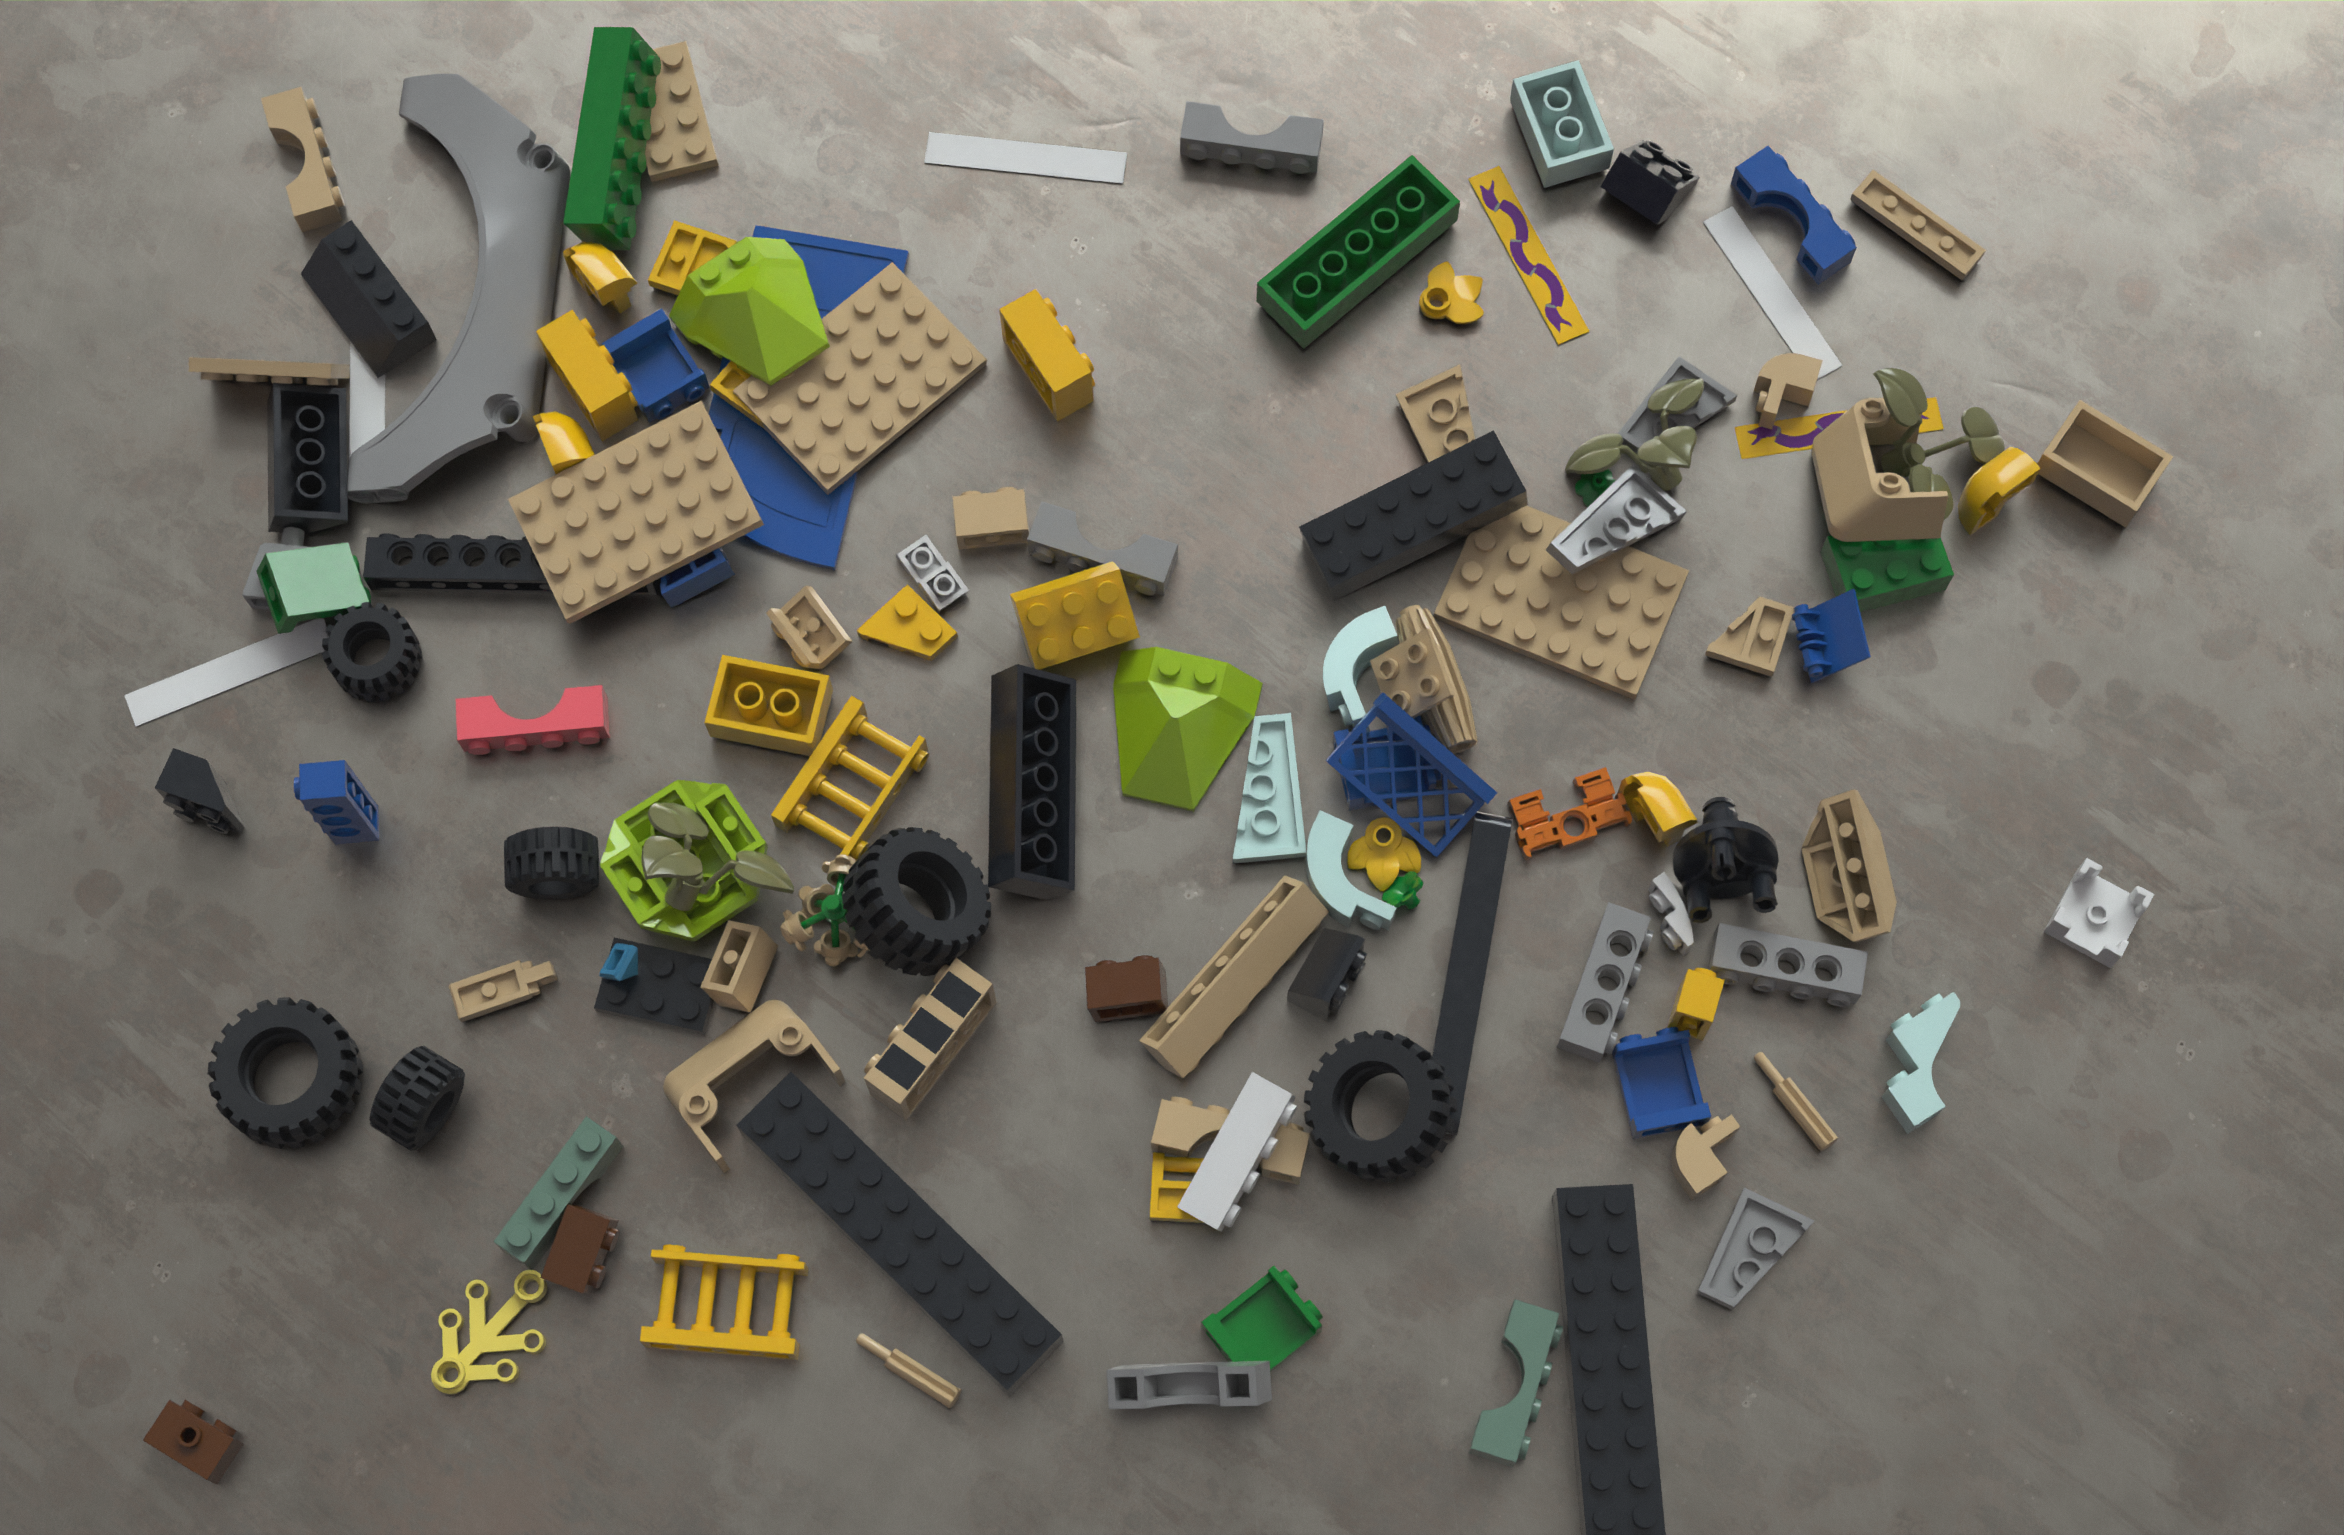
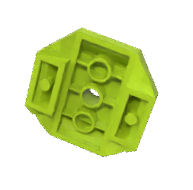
M676 780L614 819L600 867L641 929L695 942L756 903L759 898L760 888L741 881L734 875V869H731L710 887L707 894L699 893L691 910L682 911L670 906L665 900V894L673 878L658 877L646 880L642 867V849L645 841L652 836L671 838L678 842L682 848H684L683 838L669 837L656 830L648 818L649 808L656 802L680 804L694 810L706 821L709 829L707 838L705 840L692 839L690 853L697 856L702 863V879L704 882L712 877L729 860L736 861L738 852L748 850L767 854L768 846L726 784Z

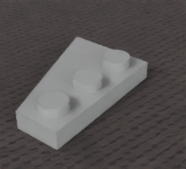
M1679 356L1617 434L1622 436V444L1627 445L1636 454L1641 445L1652 440L1655 436H1660L1662 433L1661 413L1650 412L1648 400L1657 389L1677 380L1702 378L1705 385L1701 397L1693 407L1681 414L1670 413L1668 416L1669 428L1676 426L1695 428L1734 403L1737 395Z
M1744 1188L1697 1293L1729 1309H1733L1815 1220Z

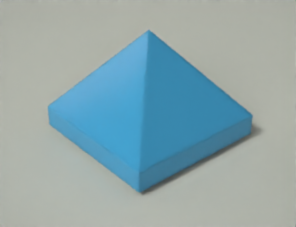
M616 943L605 961L599 976L604 979L621 981L637 975L638 948L634 945Z

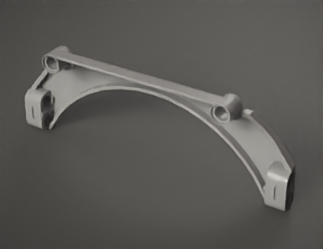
M458 73L413 76L404 79L399 115L435 137L452 155L465 177L473 198L479 234L478 272L473 297L453 348L424 391L401 416L351 454L347 471V498L354 502L404 501L408 499L409 491L443 465L473 448L496 440L498 432L504 431L517 442L528 441L537 432L533 416L539 414L546 355L536 331L551 322L570 167L549 144H535L536 134L529 127Z

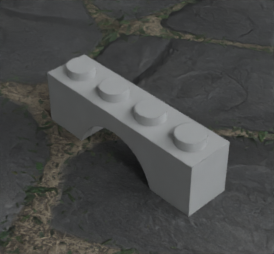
M1186 101L1180 136V154L1187 155L1196 160L1211 158L1222 160L1227 164L1247 163L1255 164L1263 169L1277 167L1290 169L1299 174L1317 173L1324 119L1289 115L1286 121L1273 132L1263 135H1249L1236 130L1227 122L1221 106Z
M1043 501L1040 504L1027 538L1028 551L1036 559L1051 563L1054 560L1066 564L1074 572H1081L1113 561L1121 571L1123 582L1134 586L1137 591L1146 595H1154L1155 593L1165 595L1178 559V544L1147 534H1143L1132 545L1122 549L1106 550L1098 548L1081 535L1076 522V512Z
M1270 1361L1120 1365L1107 1370L1109 1409H1145L1178 1404H1215L1220 1407L1258 1406L1272 1400Z

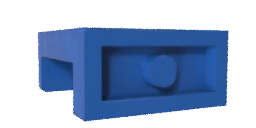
M662 308L601 343V346L604 345L615 362L613 365L618 374L623 372L633 389L631 392L638 402L637 406L649 423L656 419L660 420L668 417L676 407L686 401L697 400L704 394L705 390L710 388L706 374L702 369L698 368L672 329L669 318Z
M1420 715L1415 717L1414 720L1431 734L1429 725H1422ZM1387 728L1367 733V742L1388 741ZM1348 729L1334 731V750L1349 734ZM1393 731V740H1403ZM1361 736L1354 743H1362ZM1410 745L1393 746L1394 766L1415 765L1414 749ZM1388 746L1367 748L1368 768L1389 767ZM1362 748L1347 749L1338 762L1347 770L1363 769ZM1420 755V764H1430ZM1437 769L1421 770L1422 790L1436 789V781L1441 780V772ZM1415 770L1395 772L1396 792L1416 791ZM1389 772L1369 774V788L1375 794L1390 793ZM1340 774L1349 811L1377 806ZM1363 774L1354 775L1364 784ZM1417 796L1396 798V802L1416 798ZM1391 798L1382 799L1386 804L1391 803Z
M1669 1027L1657 1031V1036L1643 1039L1641 1034L1629 1035L1619 1039L1620 1043L1615 1045L1612 1056L1633 1140L1684 1130L1690 1123L1694 1127L1703 1126L1710 1120L1708 1102L1703 1103L1689 1046L1691 1038L1689 1030L1679 1031L1678 1027Z

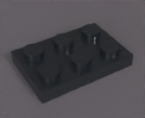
M614 937L611 950L616 943L634 945L638 948V974L621 981L602 978L594 1009L601 1013L704 1035L714 1000L701 988V984L712 959Z

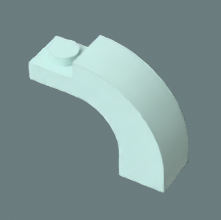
M1386 606L1364 613L1348 623L1334 638L1326 653L1323 666V682L1330 711L1339 709L1345 727L1352 725L1354 728L1366 715L1356 690L1359 677L1371 665L1370 661L1399 644L1397 633ZM1369 726L1366 728V733L1370 732Z
M1320 810L1309 834L1306 854L1307 878L1313 894L1329 911L1328 914L1347 928L1350 927L1354 916L1360 917V922L1369 928L1379 930L1382 927L1389 931L1395 919L1397 907L1355 888L1347 880L1342 869L1341 859L1352 838L1354 825Z

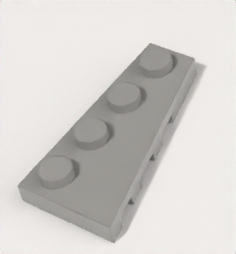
M1633 464L1549 544L1546 551L1571 574H1574L1682 519L1687 511Z

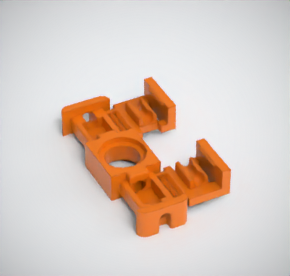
M1606 767L1575 777L1573 780L1574 786L1577 785L1578 788L1582 787L1586 796L1582 800L1584 804L1552 815L1549 818L1550 822L1547 817L1550 816L1549 810L1544 812L1540 800L1544 799L1541 789L1508 801L1509 808L1512 807L1519 826L1515 831V837L1525 860L1531 859L1532 852L1555 844H1559L1560 849L1593 839L1598 835L1597 830L1624 822L1626 827L1629 826L1632 822V815L1630 811L1626 810V799L1622 793H1617L1615 795L1616 800L1613 799L1612 795L1615 794V790ZM1568 817L1580 819L1584 827L1583 833L1579 836L1567 834L1563 826L1564 820Z

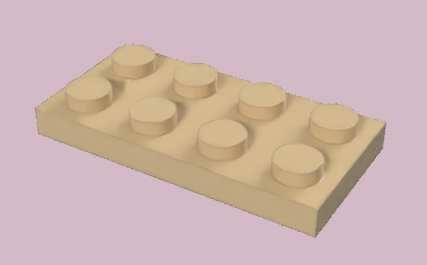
M686 41L653 49L660 57L661 72L656 77V104L651 110L650 117L651 137L647 140L645 149L646 164L651 182L719 166Z
M189 357V372H201V379L233 380V374H236V381L268 382L269 375L271 376V383L303 384V377H307V384L338 385V378L349 379L350 364Z

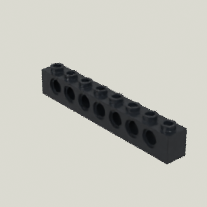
M390 533L380 534L378 537H367L363 578L370 590L553 594L526 536L522 540H511L499 535H490L486 539H472L466 535L435 538L428 534H417L414 538H400L398 535ZM407 556L413 557L407 565H398L402 558ZM448 557V561L444 565L433 566L437 559ZM485 558L481 565L477 567L469 566L472 560ZM513 558L521 559L515 567H505L509 560ZM658 579L628 595H657Z

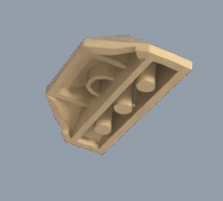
M1850 790L1821 800L1817 808L1818 813L1810 825L1801 848L1817 919L1855 943L1890 933L1897 901L1881 832L1858 790Z

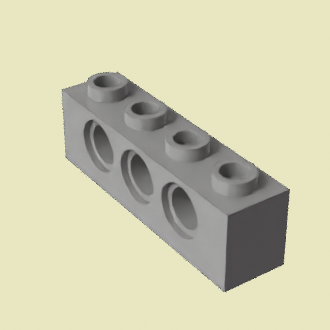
M1608 902L1557 1048L1598 1063L1604 1052L1611 1055L1618 1033L1611 1030L1616 1018L1623 1020L1630 1002L1629 998L1623 997L1628 984L1635 986L1642 967L1641 964L1635 963L1640 950L1647 952L1654 931L1647 929L1651 917ZM1621 943L1627 947L1629 954L1623 957L1616 956L1612 953L1610 945ZM1610 977L1616 982L1617 988L1612 991L1604 990L1600 987L1598 979ZM1589 1011L1600 1012L1605 1018V1023L1601 1025L1590 1023L1586 1018V1013Z
M1719 923L1713 936L1708 970L1715 972L1717 978L1724 979V984L1736 985L1739 981L1753 984L1754 989L1763 992H1774L1775 989L1790 991V995L1795 998L1812 999L1813 996L1828 999L1827 1002L1829 1004L1847 1007L1850 1006V1003L1856 1004L1862 995L1868 952ZM1744 953L1754 955L1759 965L1755 967L1745 965L1740 955ZM1781 960L1791 962L1796 972L1794 974L1783 973L1778 967V962ZM1825 968L1829 970L1833 980L1828 982L1820 980L1816 976L1815 969Z

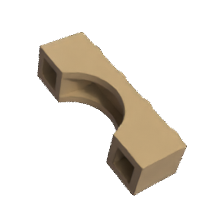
M302 87L261 98L269 129L277 144L294 146L305 153V163L301 173L286 186L292 212L301 231L305 232L343 221L339 207L345 206L339 187H333L331 178L336 176V172L330 156L324 157L322 148L328 147L322 127L316 128L314 119L319 118L314 99H307Z
M1171 1097L1170 1101L1161 1099L1151 1140V1151L1190 1158L1200 1145L1216 1138L1230 1110L1215 1105H1208L1207 1109L1192 1106V1101L1181 1097ZM1289 1123L1287 1126L1281 1124L1274 1138L1279 1140L1274 1152L1268 1160L1262 1158L1259 1163L1262 1176L1299 1185L1310 1133L1303 1132L1304 1128L1294 1123Z

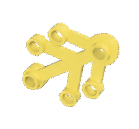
M535 1270L521 1272L514 1281L515 1294L487 1324L486 1302L491 1295L490 1287L479 1279L472 1280L467 1284L465 1294L469 1299L470 1343L460 1353L458 1332L464 1325L462 1314L452 1308L446 1309L440 1314L438 1323L442 1328L443 1357L435 1363L431 1372L432 1383L436 1389L444 1394L452 1395L464 1390L469 1381L498 1379L505 1384L512 1383L519 1375V1368L512 1360L501 1359L495 1365H472L473 1362L482 1353L525 1350L529 1354H538L543 1351L546 1340L544 1335L538 1330L530 1329L523 1334L498 1336L528 1302H538L545 1296L547 1282L545 1279L540 1278L541 1274ZM533 1281L538 1282L537 1292L527 1294V1284ZM476 1286L484 1287V1294L480 1298L472 1297V1290ZM452 1314L456 1315V1325L450 1328L446 1327V1318ZM537 1335L540 1340L538 1346L528 1348V1338ZM507 1364L511 1365L513 1368L512 1374L507 1378H502L500 1375L501 1368ZM450 1369H457V1379L453 1382H447L446 1373Z

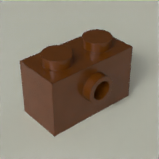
M1149 955L1134 957L1132 961L1117 963L1113 960H1104L1096 963V966L1085 967L1087 1009L1095 1022L1162 1014L1168 1008L1166 970L1159 957L1154 958Z
M567 1205L540 1278L583 1294L592 1293L594 1288L598 1289L606 1273V1267L602 1265L607 1251H613L619 1238L620 1231L616 1229L619 1220L579 1205Z
M186 1399L182 1405L169 1400L143 1441L204 1479L218 1484L243 1446V1443L233 1438L237 1430L219 1419L213 1425L201 1418L205 1411Z

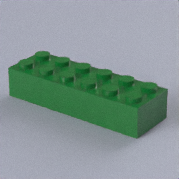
M594 27L563 224L582 242L602 244L609 250H630L632 238L636 235L635 215L637 205L641 202L640 182L641 175L646 169V143L651 137L650 117L651 110L656 104V77L661 72L660 57L633 27Z
M1411 155L1257 282L1256 302L1305 348L1458 220L1460 200Z

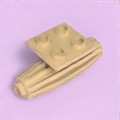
M1420 605L1409 606L1400 612L1401 617L1397 618L1395 622L1399 644L1370 661L1381 693H1385L1413 719L1422 715L1426 725H1429L1432 735L1453 754L1464 752L1476 745L1478 740L1470 698L1451 646L1428 608L1422 609Z

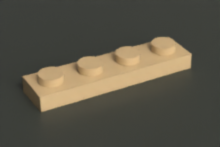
M1875 170L1869 173L1851 195L1850 200L1962 281L1986 252L1980 245Z

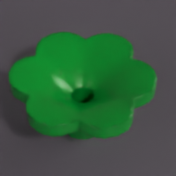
M1609 469L1593 474H1581V480L1575 484L1574 490L1578 496L1582 497L1583 504L1588 508L1616 480L1613 479L1612 472Z
M1414 871L1408 872L1403 877H1396L1389 889L1383 893V902L1397 908L1405 905L1408 909H1414L1420 903L1416 893L1422 888L1423 880Z

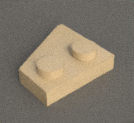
M1759 597L1741 617H1738L1728 626L1727 630L1715 642L1708 645L1705 656L1772 677L1794 607Z

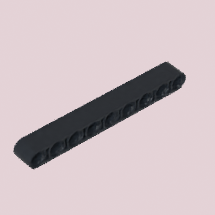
M1476 812L1432 1054L1445 1067L1444 1074L1451 1078L1455 1088L1450 1092V1095L1457 1099V1111L1450 1112V1119L1456 1123L1453 1133L1446 1132L1445 1134L1456 1136L1462 1113L1513 819L1482 812Z

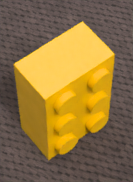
M1034 289L999 309L1004 342L1057 422L1094 401L1093 387L1095 382L1092 377L1094 367L1089 357L1085 353L1079 354L1074 344H1076V341L1068 326L1064 325L1061 327L1055 318L1057 311L1048 297L1043 299L1037 289Z
M572 309L536 331L549 364L601 441L638 421L634 410L638 402L631 392L633 389L623 372L618 374L613 365L615 362L604 345L599 346L595 339L596 334L586 318L579 320Z
M1113 561L1010 594L1029 660L1035 669L1040 670L1140 638L1121 571Z
M722 655L704 722L710 737L811 756L821 741L833 694L830 677L825 674Z

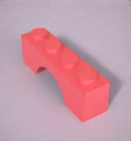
M602 685L565 688L561 700L553 710L539 718L527 720L507 715L498 707L492 695L456 699L457 741L464 752L474 755L487 754L490 752V749L505 748L508 751H522L531 745L556 748L562 746L563 742L578 741L581 744H595L600 739L610 738L608 697Z

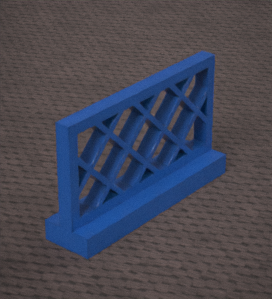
M1382 692L1373 702L1375 705L1338 745L1326 761L1437 858L1484 803L1488 804L1497 792ZM1376 716L1387 725L1388 741L1367 742L1366 728ZM1393 731L1403 740H1393ZM1361 735L1362 743H1354V741ZM1410 745L1414 749L1415 765L1394 766L1393 746ZM1388 746L1389 767L1368 768L1367 748ZM1362 748L1363 769L1347 770L1338 762L1347 749ZM1420 755L1430 764H1420ZM1437 769L1441 772L1442 789L1422 790L1421 770ZM1415 770L1416 791L1396 792L1395 772ZM1389 772L1390 793L1375 794L1369 788V774ZM1363 774L1364 784L1354 775ZM1447 779L1458 788H1448ZM1464 793L1473 802L1464 813L1449 814L1448 794ZM1443 794L1444 815L1423 816L1422 796ZM1417 796L1418 816L1402 818L1397 813L1396 798ZM1391 798V807L1382 799ZM1457 819V821L1450 827L1449 820ZM1444 820L1445 834L1433 845L1424 837V822ZM1418 822L1419 832L1409 823Z

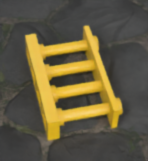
M851 695L772 812L771 817L774 825L788 833L793 824L795 826L803 825L843 849L840 854L850 856L857 861L869 848L867 841L913 772H919L924 767L929 753H927L928 747L924 737L919 735L910 747L867 722L868 718L866 717L867 713L864 702ZM860 734L903 759L891 777L847 751L848 747L846 745L853 735L858 736ZM833 764L835 766L841 764L883 789L872 807L827 781L828 777L826 775ZM813 794L815 796L821 794L863 819L852 837L807 811L808 807L806 804Z
M671 1244L663 1245L662 1250H651V1258L656 1264H664L657 1321H653L652 1327H641L640 1342L644 1347L798 1360L800 1344L796 1339L791 1338V1333L787 1332L794 1275L808 1276L809 1270L806 1263L800 1261L799 1256L777 1254V1259L692 1253L685 1252L686 1247ZM680 1266L702 1268L696 1322L691 1325V1330L676 1329V1324L672 1323ZM718 1269L740 1271L734 1327L729 1328V1333L714 1332V1327L711 1326ZM756 1272L779 1274L772 1330L768 1331L767 1336L752 1335L753 1330L749 1329Z

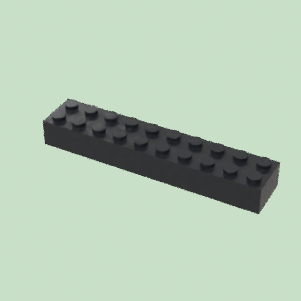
M792 1072L784 1077L736 1125L748 1142L1009 1397L1064 1342L1062 1334Z
M1633 1184L1556 1188L1552 1201L1581 1535H1666Z

